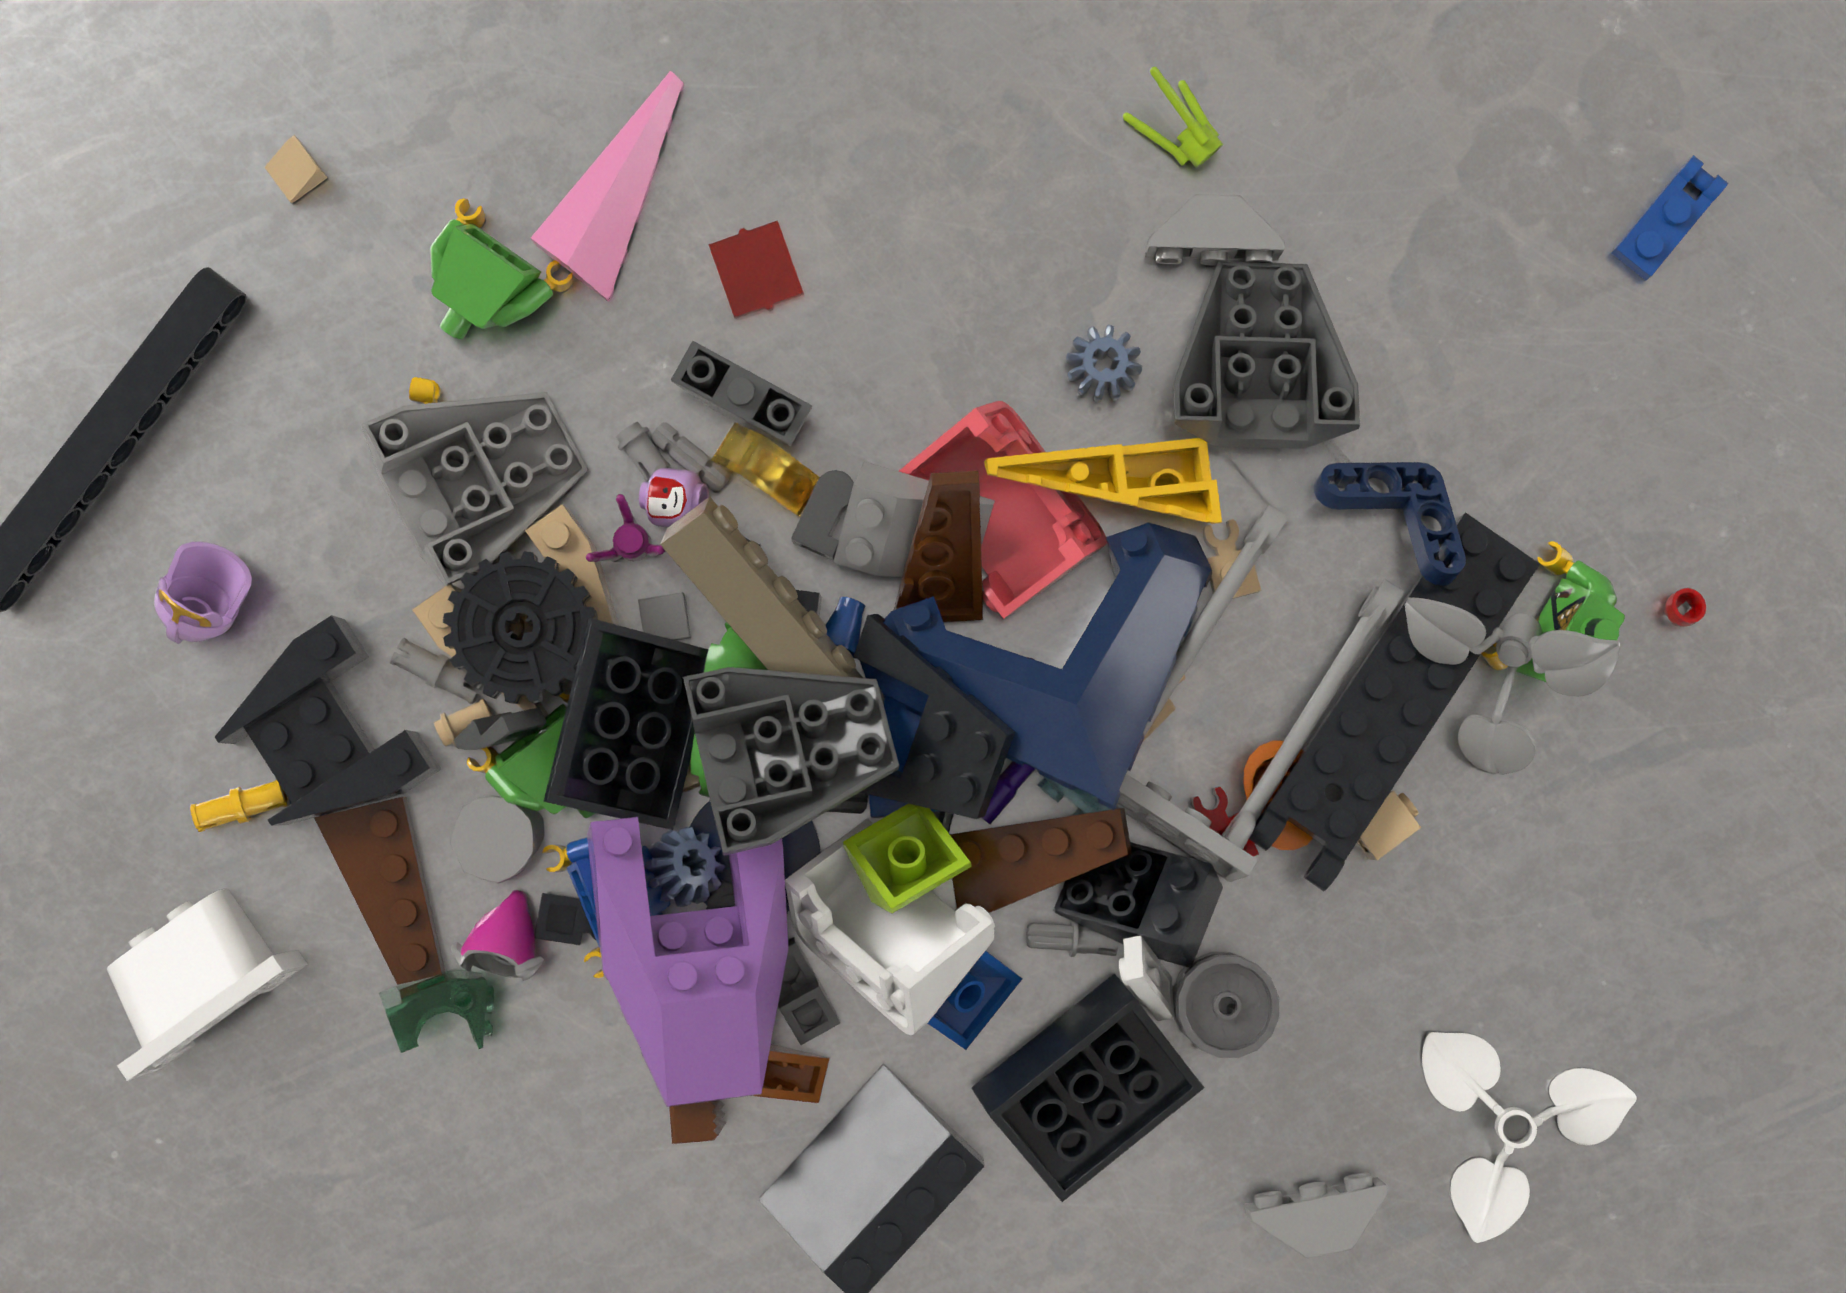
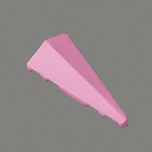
M671 71L531 237L536 247L559 262V264L572 272L574 277L607 301L613 296L614 285L621 264L624 263L627 255L629 240L635 223L638 222L659 161V152L665 134L669 131L679 93L682 92L684 83Z

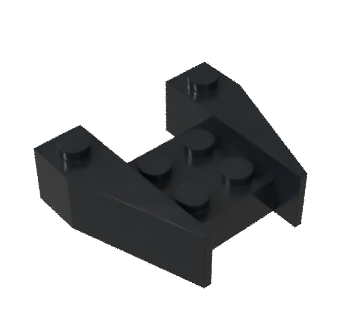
M333 615L292 640L215 736L218 743L236 744L249 735L292 804L268 819L271 826L289 825L402 795L441 770L416 731L404 730L377 749H374L331 682L369 656L346 620Z

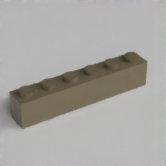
M708 497L666 529L660 545L768 670L863 678L855 668L856 663L850 652L843 645L836 646L826 634L827 628L818 614L812 610L807 612L797 600L798 595L791 582L784 576L778 577L767 565L768 558L763 549L752 540L748 542L737 529V520L728 508L723 505L718 507L712 498ZM879 688L880 694H881V698H882V702H883V706H884V700H885V698H884V695H883L881 689Z

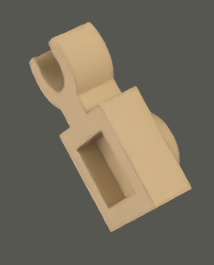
M1234 519L1226 522L1229 534L1225 540H1219L1214 536L1211 525L1205 526L1203 529L1205 543L1214 549L1216 554L1214 557L1207 558L1212 568L1210 585L1213 594L1242 550L1236 549L1235 542L1239 537V527ZM1255 565L1232 599L1261 591Z

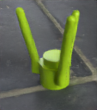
M1152 67L1150 74L1188 126L1177 136L1181 143L1180 147L1128 112L1123 114V119L1171 153L1181 166L1190 160L1198 168L1223 146V143L1218 138L1219 134L1209 123L1186 81H1179L1178 87L1194 117L1159 69Z

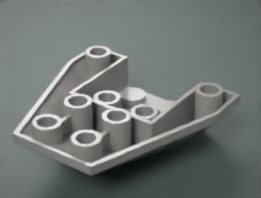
M547 392L407 405L362 424V430L376 470L388 496L421 558L446 586L461 580L460 578L466 572L474 574L480 571L479 562L488 559L492 563L496 560L500 553H503L517 540L527 528L539 519L588 471Z

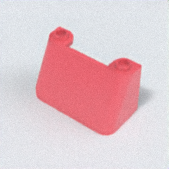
M995 401L973 409L901 468L899 472L929 480L931 473L978 471L980 496L995 500L981 546L982 568L988 575L982 581L984 589L982 591V598L992 611L999 613L1004 619L1107 544L1103 529L1077 494L987 475L984 464L987 458L1045 452L1015 410L1003 401Z

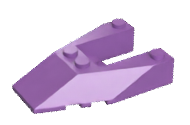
M638 817L591 822L587 832L602 970L621 1006V1012L642 1051L641 1054L666 1107L760 1095L764 1083L789 948L782 838L768 846L729 854L735 901L734 907L650 916Z

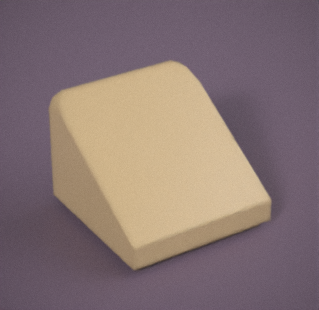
M295 135L284 143L265 166L267 172L291 203H294L328 178Z

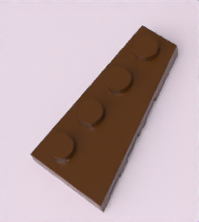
M978 471L931 473L893 610L934 597L943 622L983 620Z
M407 797L394 798L315 817L314 819L397 985L445 974Z
M1125 808L950 834L971 862L970 868L952 878L956 906L958 909L967 903L974 907L981 906L988 913H991L1131 854Z

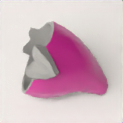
M519 890L512 891L499 906L484 914L475 924L463 946L458 942L451 945V952L463 969L471 972L472 966H475L493 974L522 978V981L530 979L545 960L541 956L535 957L534 929L526 893Z

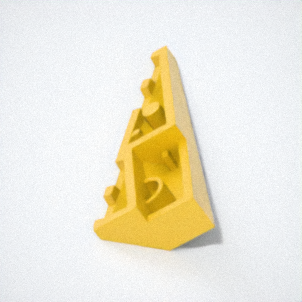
M1201 438L1122 446V444L987 458L984 461L987 475L1206 523H1222L1217 479L1212 480L1207 442Z

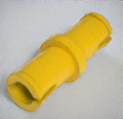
M276 779L273 782L243 790L241 787L230 789L229 795L199 804H191L190 811L195 828L198 829V832H202L205 829L236 820L240 824L251 821V816L280 807H287L290 802Z

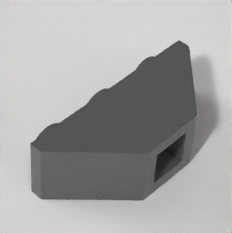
M695 341L691 342L671 378V382L716 412L755 433L788 446L792 445L812 409L811 404Z

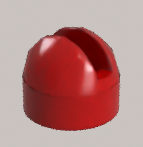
M1683 588L1668 598L1665 603L1664 613L1675 626H1691L1704 617L1706 602L1703 596L1696 590ZM1684 602H1687L1691 609L1681 614L1677 608Z

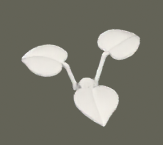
M1440 1032L1429 1033L1424 1041L1422 1067L1426 1083L1433 1096L1442 1105L1459 1112L1470 1109L1479 1097L1497 1115L1495 1130L1499 1138L1505 1143L1496 1158L1495 1165L1485 1158H1472L1461 1164L1451 1179L1450 1195L1453 1206L1463 1221L1471 1239L1476 1243L1501 1235L1525 1211L1530 1197L1528 1179L1521 1170L1503 1166L1508 1156L1513 1153L1514 1148L1527 1147L1534 1141L1537 1134V1126H1541L1544 1121L1557 1115L1559 1131L1567 1139L1580 1145H1595L1610 1138L1617 1131L1626 1114L1637 1100L1636 1095L1631 1089L1606 1073L1589 1068H1572L1558 1074L1549 1085V1095L1555 1107L1548 1108L1537 1116L1531 1117L1526 1111L1517 1107L1503 1109L1485 1092V1090L1492 1088L1498 1082L1501 1072L1499 1057L1495 1049L1487 1041L1468 1033Z

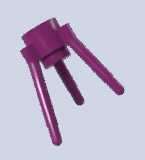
M618 494L616 501L624 524L614 533V547L610 550L588 553L586 560L588 562L616 561L623 557L628 561L634 562L642 560L647 555L652 557L665 553V550L661 545H652L648 532L636 524L635 517L632 515L625 496Z

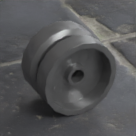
M1210 952L1196 958L1192 968L1185 967L1179 973L1173 987L1174 1018L1179 1030L1200 1050L1219 1058H1240L1257 1051L1272 1036L1279 1020V995L1272 978L1258 964L1231 952ZM1229 997L1233 999L1234 1003L1227 1005V1013L1223 1014L1219 1010V1002L1222 998Z

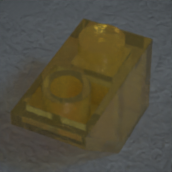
M734 422L711 461L736 479L798 517L807 505L813 489L820 478L766 436Z

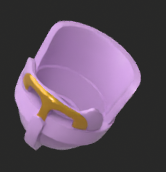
M189 542L182 544L177 549L167 575L159 579L154 599L155 610L166 627L167 638L177 644H180L183 640L202 642L228 631L239 613V608L247 596L252 582V576L248 567L237 555L221 546L207 542Z

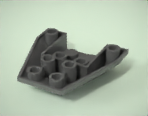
M1217 262L1175 377L1174 416L1176 425L1214 446L1306 449L1359 429L1358 382L1308 264Z
M727 667L683 677L711 807L724 856L771 845L899 769L877 679Z

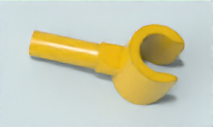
M412 378L409 388V399L411 401L423 404L438 402L440 396L438 383L425 378Z

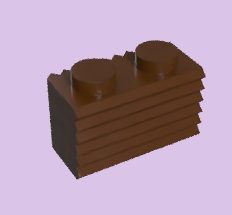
M720 1100L669 1107L672 1144L714 1141L726 1124L722 1119L726 1113L721 1110L725 1104Z

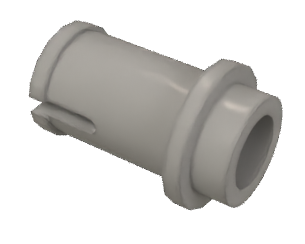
M635 422L616 436L620 442L618 448L620 451L625 449L644 476V480L648 482L653 472L660 468H668L670 464L665 461L647 435L650 431L648 427L642 428L639 422Z

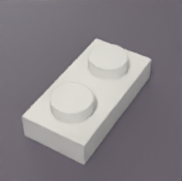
M1142 936L1123 939L1124 958L1119 959V971L1124 985H1129L1133 989L1139 1004L1146 1006L1156 1021L1174 1018L1171 975Z

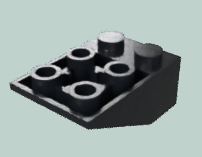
M1130 842L1131 854L1065 881L1053 909L1056 914L1121 944H1124L1123 939L1142 936L1158 959L1192 968L1223 889L1211 863Z

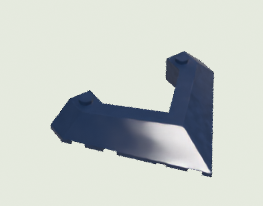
M1148 522L1106 537L1112 570L1116 579L1062 669L946 630L934 597L890 611L885 618V625L898 636L904 635L919 648L917 652L934 667L940 666L952 677L951 682L966 695L972 694L1015 731L1006 757L1007 759L1022 766L1027 764L1037 769L1040 775L1073 791L1075 788L1091 794L1097 797L1098 803L1114 810L1120 797L1122 782L1127 770L1131 771L1144 740V729L1147 722H1151L1177 660L1176 652L1182 638L1188 634L1198 609L1197 602L1204 587L1207 588L1212 576V568L1195 535ZM860 661L865 678L877 679L884 698L889 696L905 704L907 710L922 717L929 695Z

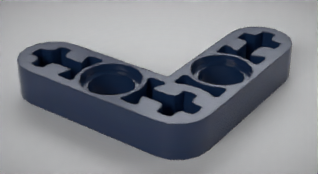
M1422 462L1333 463L1323 468L1314 484V494L1322 505L1337 510L1403 509L1418 568L1422 576L1427 581L1440 586L1449 585L1457 578L1466 564V557L1444 479L1435 467ZM1375 478L1383 481L1387 485L1389 493L1375 491L1370 486L1368 479ZM1421 516H1431L1436 519L1441 526V531H1432L1426 528L1421 521ZM1437 554L1439 556V560H1435Z

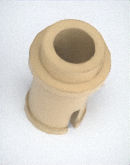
M483 698L479 702L447 716L446 713L440 714L441 719L435 721L434 726L445 747L452 743L456 747L453 740L473 720L493 715Z

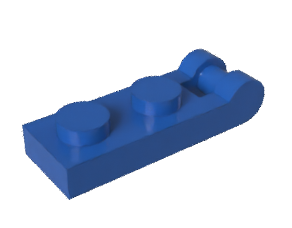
M1694 155L1681 167L1611 252V254L1645 281L1656 272L1711 203L1728 185V182L1719 175L1713 177L1702 168L1704 163ZM1688 182L1701 191L1695 200L1682 190Z

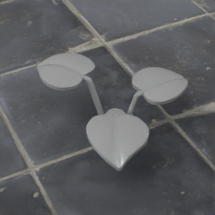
M1408 597L1405 603L1410 639L1419 653L1432 661L1450 665L1459 664L1466 660L1469 651L1474 654H1481L1497 643L1496 651L1502 663L1508 666V670L1494 710L1493 720L1478 714L1469 715L1462 722L1458 732V742L1464 756L1473 765L1489 773L1504 775L1520 771L1532 762L1536 752L1534 737L1525 727L1511 721L1501 722L1516 670L1519 666L1528 663L1532 658L1534 671L1540 674L1545 673L1546 682L1553 691L1567 696L1579 697L1592 694L1601 688L1613 673L1618 660L1620 641L1598 639L1568 630H1552L1542 634L1539 622L1526 614L1510 616L1503 630L1496 627L1492 635L1485 639L1486 628L1476 616L1466 610L1422 598Z

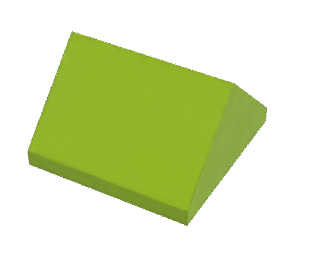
M906 804L843 841V847L871 902L892 914L971 867L970 860L931 809L917 805Z

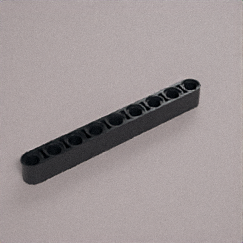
M203 268L190 280L1 524L0 612L8 610L20 599L244 308L247 300L246 294L212 268Z

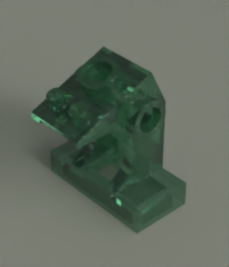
M450 970L400 990L395 986L379 992L401 1053L418 1047L417 1040L421 1028L426 1021L437 1014L446 1012L458 1014L467 1020L478 1049L483 1048L484 1036H492L493 1026L490 1025V1020H485V1014H492L494 989L493 986H487V980L482 973ZM466 992L462 998L455 999L459 993Z

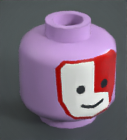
M660 468L653 472L649 482L642 483L639 491V505L641 509H646L648 519L652 524L669 527L709 497V490L707 484L702 483L699 475L693 471Z

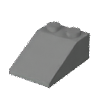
M864 461L853 484L833 563L875 576L903 577L929 480ZM980 496L981 546L995 500Z

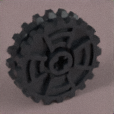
M524 551L521 559H515L510 552L500 553V561L496 564H492L488 559L479 562L480 572L474 576L466 572L460 578L464 588L461 592L452 591L448 598L454 604L453 612L444 613L443 623L451 626V633L443 637L444 644L450 649H455L456 652L450 659L454 668H458V670H467L464 680L470 686L476 688L483 684L484 695L497 699L501 693H504L505 702L520 704L523 696H526L529 702L534 704L543 702V693L548 691L556 697L564 693L562 684L567 680L572 682L574 680L589 618L598 620L597 611L594 607L586 606V603L592 598L585 586L575 587L578 577L570 569L567 568L560 573V564L555 559L547 556L541 563L538 562V557L534 552ZM527 616L528 618L525 621L533 625L532 633H524L522 640H515L518 635L512 631L510 632L511 624H519L521 617Z

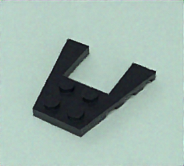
M867 615L854 658L929 696L903 772L896 770L860 793L973 819L984 817L1015 731L972 694L966 695L951 682L952 677L940 666L934 667L917 652L919 648L904 635L898 636L885 625V619L881 615Z

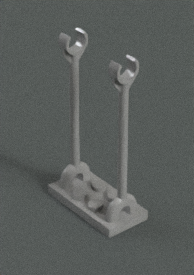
M1269 504L1265 512L1260 514L1244 540L1245 546L1177 650V660L1151 722H1147L1143 732L1144 737L1261 554L1267 551L1289 516ZM1386 579L1382 582L1380 588L1375 586L1358 614V617L1361 618L1240 813L1231 821L1222 836L1209 828L1212 822L1200 812L1189 807L1184 812L1169 802L1172 796L1165 789L1152 782H1148L1145 786L1128 774L1125 775L1120 787V797L1116 808H1125L1126 815L1192 858L1211 863L1216 873L1227 881L1233 882L1249 876L1258 859L1242 849L1250 838L1258 817L1376 628L1379 629L1399 603L1404 591Z

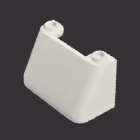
M867 818L785 879L791 920L797 935L812 952L901 1031L911 1036L930 1021L994 941L995 924L990 914L983 907H974L966 903L954 911L932 891L893 914L872 903L843 847L844 840L874 824Z

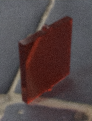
M778 220L748 231L745 228H741L737 235L708 244L734 318L764 308L767 311H771L775 304L804 295Z

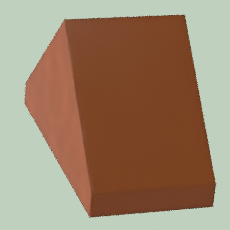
M771 1044L762 1093L753 1096L819 1103L829 1058Z

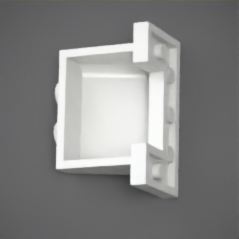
M229 889L218 890L194 905L191 901H188L178 906L166 916L170 921L158 931H155L153 927L134 937L129 942L132 949L107 967V972L142 1047L117 1065L127 1081L159 1071L194 1046L195 1042L193 1040L256 995L273 990L308 965L298 950L273 955Z

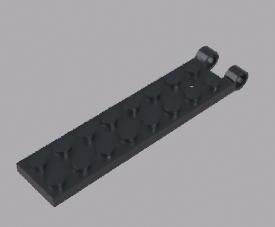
M1466 512L1456 522L1466 557V564L1463 570L1451 584L1444 586L1435 585L1427 581L1421 574L1258 817L1256 826L1249 838L1253 843L1267 851L1279 837L1288 820L1324 845L1304 875L1307 881L1323 892L1329 888L1339 875L1346 858L1481 655L1469 651L1464 662L1450 665L1432 661L1419 653L1414 647L1408 631L1405 603L1408 597L1434 600L1468 611L1482 622L1486 628L1485 639L1492 635L1494 628L1500 626L1540 565L1536 560ZM1438 554L1435 557V560H1439ZM1331 784L1337 786L1341 792L1340 799L1335 802L1330 801L1325 795L1326 787Z

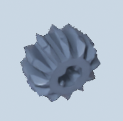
M1107 325L1104 337L1100 338L1098 330L1094 326L1088 328L1087 336L1089 342L1077 336L1073 340V346L1078 352H1071L1066 356L1068 364L1077 366L1068 372V380L1076 381L1083 378L1084 381L1077 390L1078 394L1082 396L1092 387L1096 389L1093 396L1094 401L1099 403L1103 398L1104 390H1108L1113 401H1117L1121 397L1119 386L1125 390L1132 391L1135 387V382L1129 375H1140L1142 372V365L1131 361L1140 355V348L1130 347L1125 349L1131 335L1125 332L1118 341L1113 339L1114 326ZM1106 356L1110 357L1113 360L1110 368L1114 369L1113 371L1106 367L1100 372L1095 368L1097 359L1103 360Z
M685 827L678 832L670 830L662 834L660 841L652 844L650 849H648L654 859L646 862L644 869L653 872L655 878L651 879L648 887L656 888L660 886L662 888L660 901L667 902L674 899L677 907L688 906L691 902L699 904L710 897L709 892L719 888L721 882L716 875L723 872L726 866L715 861L714 856L718 855L721 848L716 846L709 848L707 846L709 834L701 833L696 836L693 827Z

